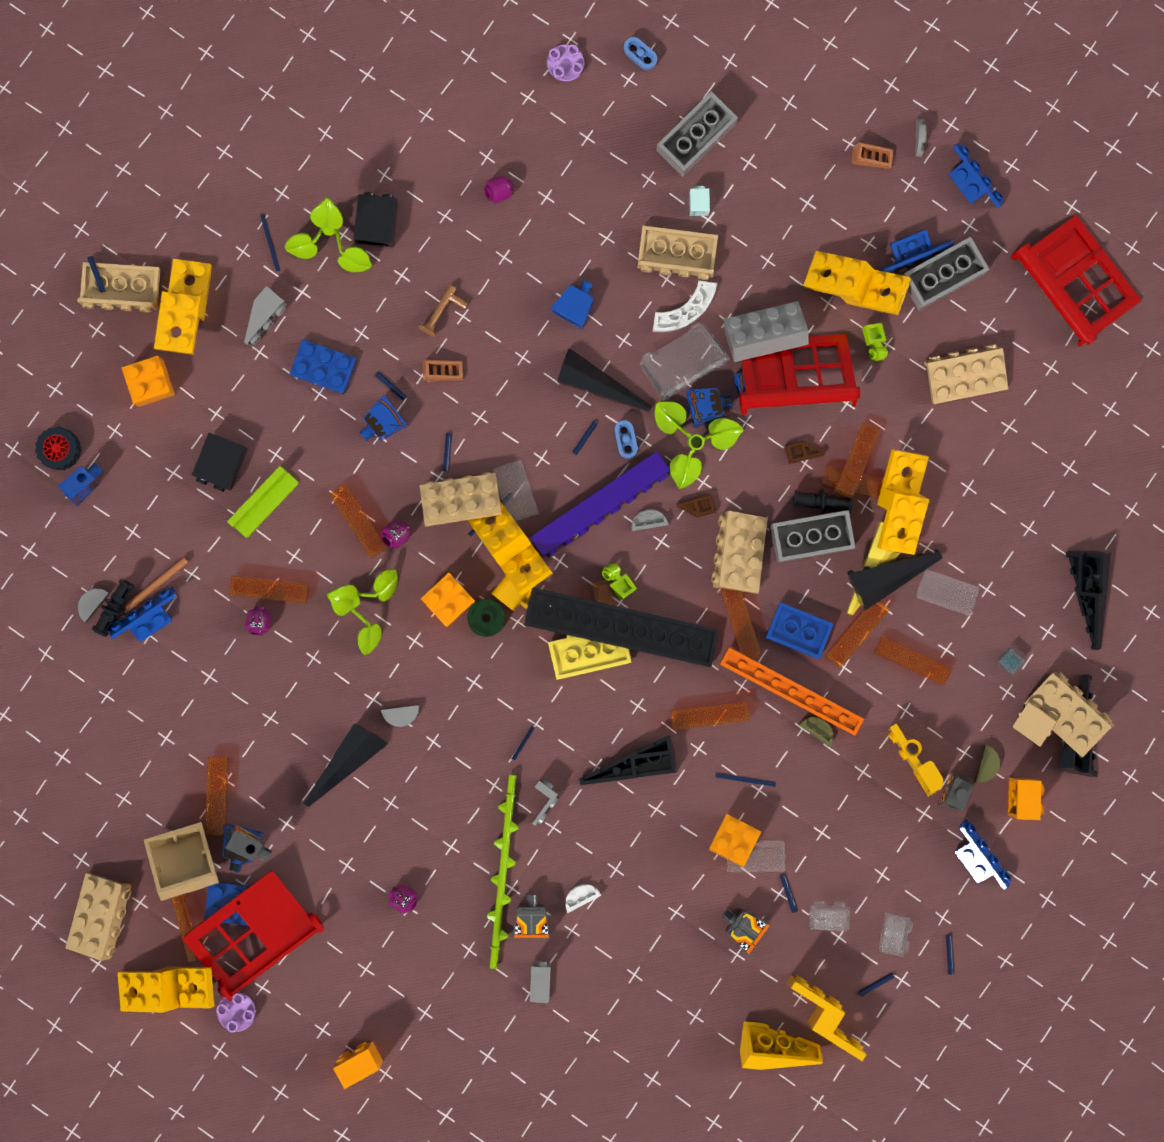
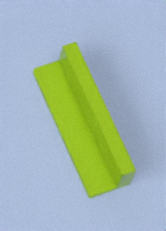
M279 466L227 522L244 537L248 538L298 486L299 482L283 467Z

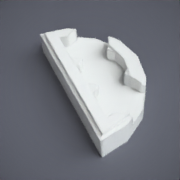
M581 884L575 886L566 897L565 906L567 913L602 894L592 885Z

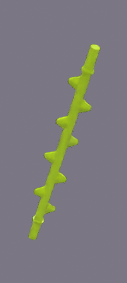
M509 775L506 802L498 805V809L505 813L503 837L494 841V845L501 849L499 874L491 877V881L498 886L496 908L494 911L487 913V918L494 922L492 946H490L491 969H497L498 955L501 948L499 947L500 941L508 938V933L501 929L503 905L511 902V898L505 894L507 869L516 863L508 855L510 835L519 829V826L512 821L517 775Z

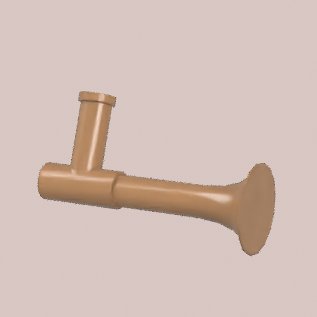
M449 285L429 321L425 325L418 326L430 336H436L434 334V326L450 301L463 309L468 305L467 301L454 295L457 289L452 285Z

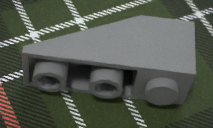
M267 286L253 302L244 343L249 347L252 344L256 345L261 339L260 335L264 330H269L273 325V320L277 316H281L286 310L285 306L287 304Z

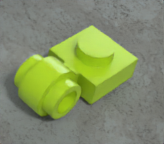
M882 323L862 327L866 346L873 345L872 349H869L870 359L874 361L884 360L888 356V351L881 344L887 341Z
M610 563L604 567L602 575L607 581H614L610 584V587L621 601L637 588L627 574L620 576L621 569L616 563Z

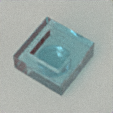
M1009 648L997 661L1010 675H1013L1025 662L1012 648Z

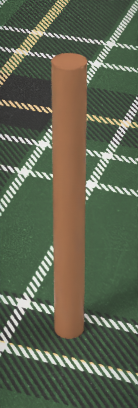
M185 557L181 558L125 604L124 607L128 611L133 609L188 564V560Z

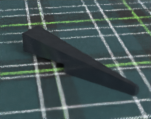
M568 348L557 382L559 384L649 412L650 404Z
M937 549L935 553L927 555L920 553L918 557L895 559L880 563V566L863 567L861 571L854 572L850 570L847 574L852 587L855 589L858 602L866 611L943 557Z
M1067 551L1066 558H1069L1070 573L1074 576L1076 583L1075 591L1082 616H1085L1086 631L1089 633L1092 642L1091 649L1099 650L1102 645L1111 552Z
M1089 674L1081 675L1078 687L1084 693L1082 696L1087 701L1093 699V693L1089 692L1090 680H1092V676ZM1064 742L1058 768L1067 773L1097 777V771H1094L1093 760L1097 759L1096 754L1093 753L1092 748L1084 757H1081Z
M354 723L303 804L310 807L387 746L388 743L357 723Z
M666 736L580 778V785L676 773L677 764L671 736Z

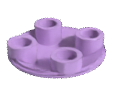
M559 45L550 50L547 57V68L554 78L560 81H572L581 75L584 69V58L576 45Z
M237 992L233 995V1000L230 1002L226 997L223 998L217 1006L216 1012L219 1022L229 1032H240L247 1029L253 1023L256 1009L250 997Z

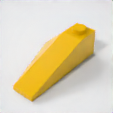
M744 1021L740 1045L742 1068L763 1070L823 1063L819 1044L801 1037H791L782 1030L778 1032L770 1029L769 1025L764 1023Z

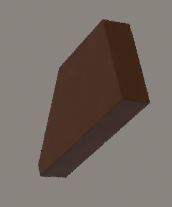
M805 441L785 445L789 464L824 456L822 451L817 450Z
M711 494L677 504L678 508L696 518L716 513Z

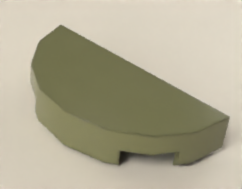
M809 717L803 719L798 724L831 747L833 731L831 725L826 720L819 717Z
M984 745L975 782L984 783L990 781L997 775L1000 769L999 756L988 745Z

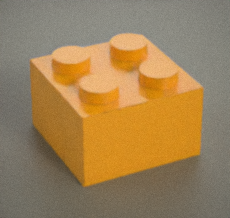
M155 356L122 367L134 405L141 407L175 395L164 360L161 357Z
M450 573L443 577L421 598L446 627L453 624L476 602Z
M1009 777L1008 816L1015 819L1041 820V815L1044 813V806L1041 804V796L1044 795V785L1041 780Z
M726 814L709 850L744 868L761 831Z
M373 1041L360 1043L353 1052L350 1053L348 1050L342 1053L339 1059L336 1060L337 1063L333 1069L344 1089L380 1069L383 1059Z

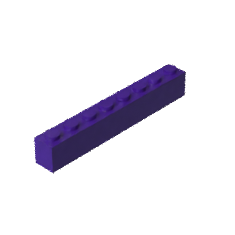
M655 452L532 535L530 539L543 557L547 555L549 558L558 552L556 548L561 545L566 547L574 541L572 539L577 534L582 536L588 532L590 525L594 523L597 526L605 520V515L608 513L613 515L621 509V504L624 502L627 504L631 503L637 498L636 494L641 491L644 494L653 488L651 484L657 480L660 483L668 478L667 473L670 472V469L660 454Z

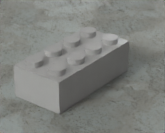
M711 91L657 144L656 151L684 177L737 124L738 117Z
M969 237L907 271L903 276H908L911 279L907 292L918 311L985 275L990 269L974 241Z
M798 301L724 319L725 335L734 362L809 345V330Z
M849 510L770 525L777 563L855 549Z

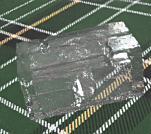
M814 901V904H809V929L849 931L850 907L845 906V902H833V905H826L825 901Z
M885 912L878 949L880 952L904 957V953L908 952L910 942L907 940L908 933H911L913 929V922L909 916Z

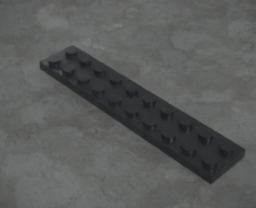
M534 587L531 589L523 625L706 667L712 666L719 629Z

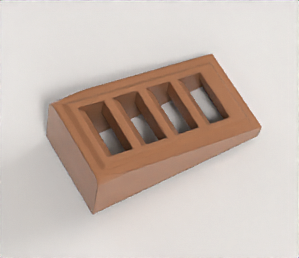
M858 142L853 146L851 164L891 169L893 149ZM875 153H878L877 161L875 160ZM883 154H885V162H882Z
M424 360L422 363L423 381L463 380L462 361ZM437 366H440V375H437ZM445 366H448V375H445ZM453 366H456V376L453 375ZM429 367H432V375H429Z

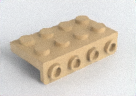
M643 226L637 268L647 273L655 270L660 271V274L663 275L678 273L681 277L694 275L702 280H708L709 277L713 278L718 235Z
M83 262L80 298L77 299V302L83 308L94 309V306H102V309L113 310V307H119L123 311H132V308L140 309L139 311L151 312V310L158 309L161 270L159 267L95 263L106 289V292L101 293L90 264Z
M996 344L985 345V349L980 350L978 348L966 349L965 353L960 354L959 351L949 352L945 357L934 355L930 356L929 360L924 361V364L927 366L933 404L1008 389L1003 348L996 346Z
M486 472L480 476L467 475L461 479L454 480L449 478L442 482L435 483L430 481L420 485L426 527L502 515L496 473Z
M726 511L720 515L718 521L720 531L716 538L718 547L717 553L714 556L715 571L711 578L713 588H725L754 594L759 593L768 518L733 511Z
M1054 672L1024 704L1027 705L1030 701L1056 719L1058 722L1052 730L1081 757H1084L1114 727L1113 719L1106 713L1102 714L1099 712L1097 704L1091 699L1087 701L1082 696L1084 693L1078 687H1072L1068 683L1069 679L1064 674Z
M86 873L65 948L100 961L111 959L116 951L115 945L117 937L121 932V922L126 914L125 908L127 900L131 895V884L120 883L99 875Z

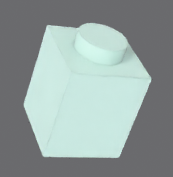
M695 186L689 192V216H708L710 212L709 189H705L704 186Z

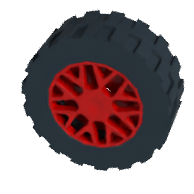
M60 427L48 428L37 438L35 453H37L38 460L48 468L54 470L69 469L80 458V441H78L76 435L67 429Z

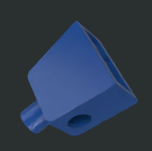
M585 280L582 281L579 288L570 285L553 304L551 312L583 330L594 302V298L588 295L593 285Z

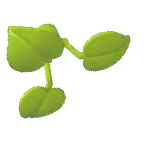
M328 197L317 205L310 215L311 221L317 227H320L316 237L312 240L308 234L298 233L291 236L285 243V249L290 254L298 258L310 259L317 254L318 247L314 243L317 242L322 232L328 236L335 233L339 252L342 254L338 258V263L343 269L350 272H363L372 267L370 258L363 249L348 247L345 252L343 251L339 235V228L343 224V217L337 206Z
M658 402L655 407V420L659 429L664 433L673 434L678 428L688 437L687 443L691 448L688 457L684 454H679L671 460L669 466L673 480L677 487L682 489L691 485L701 473V461L697 458H691L695 450L701 449L704 446V441L711 438V443L715 448L720 450L729 449L736 443L743 432V428L733 420L718 418L708 425L710 435L705 437L698 434L691 435L680 426L685 423L687 417L684 407L675 402Z
M394 568L385 570L376 577L374 582L375 593H359L353 585H344L327 593L332 608L337 615L344 616L352 611L366 624V627L362 628L358 634V646L364 655L371 653L381 640L382 631L378 624L370 625L354 608L358 607L360 603L359 596H378L380 601L390 599L395 593L398 584V576Z

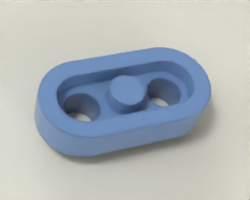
M631 37L625 41L624 53L640 68L652 70L656 66V53L640 39ZM630 47H636L637 50L631 51ZM650 59L651 62L647 64L644 60Z
M622 420L615 426V437L619 454L625 459H630L636 455L638 450L633 425L629 421ZM621 428H626L628 432L622 434L620 430ZM630 446L632 450L627 453L624 448Z

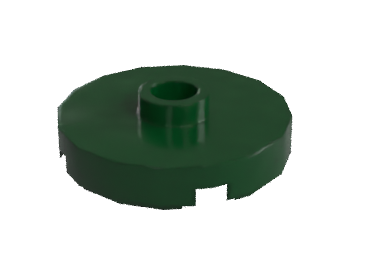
M481 599L475 602L469 608L467 614L470 629L483 637H490L499 633L504 627L506 620L502 606L491 599ZM485 614L490 616V620L487 622L483 620Z

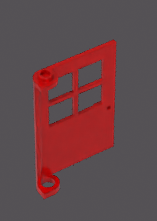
M1077 215L1073 216L1034 246H1031L1028 242L1010 256L1013 261L1017 258L1021 261L1081 340L1077 343L1079 347L1084 343L1089 345L1097 339L1095 335L1142 301ZM1098 263L1110 279L1095 290L1083 273ZM1079 276L1091 294L1076 304L1064 287ZM1113 282L1125 299L1110 310L1098 292ZM1094 296L1106 313L1091 324L1079 307Z
M846 334L809 336V345L741 361L746 390L739 393L741 415L747 414V409L831 402L851 401L853 407L856 406L857 399L860 398V387L856 386ZM836 346L839 362L819 364L816 347ZM812 348L815 364L794 366L792 349ZM840 367L843 384L823 385L820 369ZM816 369L819 386L798 387L795 370Z
M270 870L185 934L182 940L205 967H211L212 976L218 982V993L222 998L226 997L230 1002L233 1000V995L316 932L321 933L325 929L319 917L314 912L308 914L275 872ZM237 911L250 929L233 941L221 927L220 923ZM216 927L230 944L212 956L199 939ZM254 932L267 949L250 961L236 944ZM233 947L246 964L229 976L216 959Z

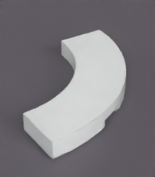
M698 280L693 296L685 305L668 312H655L652 332L675 331L697 320L710 305L717 283Z

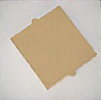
M1029 701L1024 710L1018 714L1019 717L1014 723L1013 728L1041 747L1046 738L1052 734L1051 731L1058 721Z

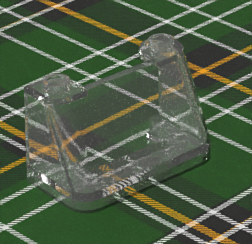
M698 322L690 327L691 331L656 352L651 353L650 351L641 357L642 361L639 364L662 402L670 399L675 392L677 394L681 389L706 374L715 371L717 367L720 369L729 363L730 358L705 323L701 324Z

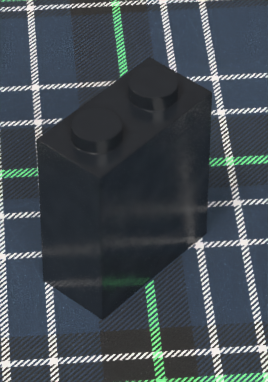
M364 192V195L358 194L353 237L356 244L393 247L398 201L393 195L383 194L381 197L375 196L374 193Z
M208 433L192 476L197 477L196 481L207 485V482L214 484L213 488L224 492L225 489L231 491L248 448Z

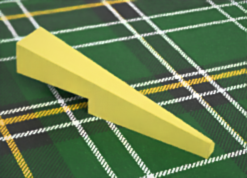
M884 522L878 523L867 558L864 560L861 570L866 566L873 568L880 566V563L895 560L901 553L882 550L877 547ZM899 529L897 536L901 537L904 534V530ZM855 589L847 610V614L853 615L861 605L858 602Z

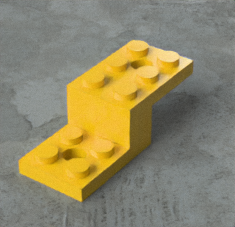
M816 251L803 287L840 296L850 305L898 315L911 279L908 276L874 270L867 261ZM831 269V274L828 277H824V272ZM890 288L889 295L882 296V292Z
M173 259L168 292L162 291L154 349L194 355L198 322L204 321L212 271L211 264ZM193 276L195 278L194 284L186 285V278ZM174 328L181 329V335L177 338L172 336Z
M895 449L891 450L877 505L887 510L877 546L879 549L915 555L929 503L928 498L919 494L929 456ZM905 467H909L908 474L902 476V470ZM904 528V534L898 537V530Z
M500 501L502 515L467 521L522 596L553 573ZM491 519H496L494 523L488 525ZM531 567L529 572L523 573L525 568Z
M165 967L154 971L118 972L121 1011L164 1013L177 1008L215 1007L211 967ZM194 984L197 986V992L194 989Z
M790 975L787 983L791 989L817 1004L807 1021L811 1029L863 1061L866 1053L861 1043L853 1037L848 1039L844 1032L837 1028L845 1015L840 1002L832 996L827 998L823 991L814 985L812 988L809 987V984L806 983L807 981L802 977Z

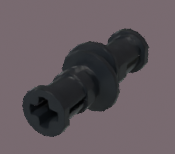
M820 489L818 494L811 492L802 493L795 490L793 507L799 505L807 506L808 508H821L822 514L825 513L826 509L834 511L849 510V513H851L853 497L828 496L829 493L827 492L825 495L823 489Z
M119 579V585L111 595V599L104 598L107 606H100L104 611H102L97 624L92 627V630L97 634L107 637L109 634L108 630L112 623L115 622L116 616H123L125 614L122 606L126 603L131 590L135 589V586L127 580Z

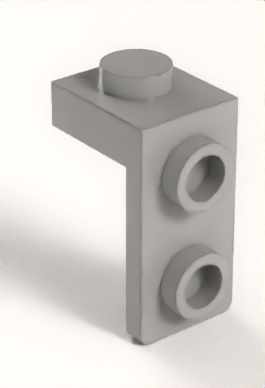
M539 780L535 785V788L549 797V800L533 820L532 824L534 826L544 821L547 816L545 812L548 807L553 808L559 800L556 798L558 793L552 789L554 786L547 780L543 782Z
M537 960L531 964L530 1002L549 1003L551 963H547V961Z

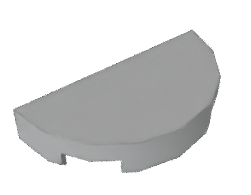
M916 119L915 157H922L924 154V143L926 142L927 134L924 119Z
M647 509L635 516L631 532L668 526L669 523L661 512L655 509Z
M92 589L81 596L78 602V612L80 618L85 623L88 622L110 592L104 589Z
M419 705L381 710V713L389 724L403 727L411 724L416 719L419 713Z

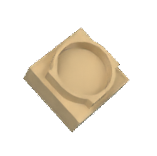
M202 822L144 839L157 893L161 901L219 883Z

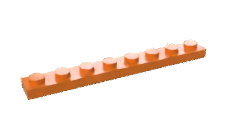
M729 646L719 663L854 736L864 721L863 717Z

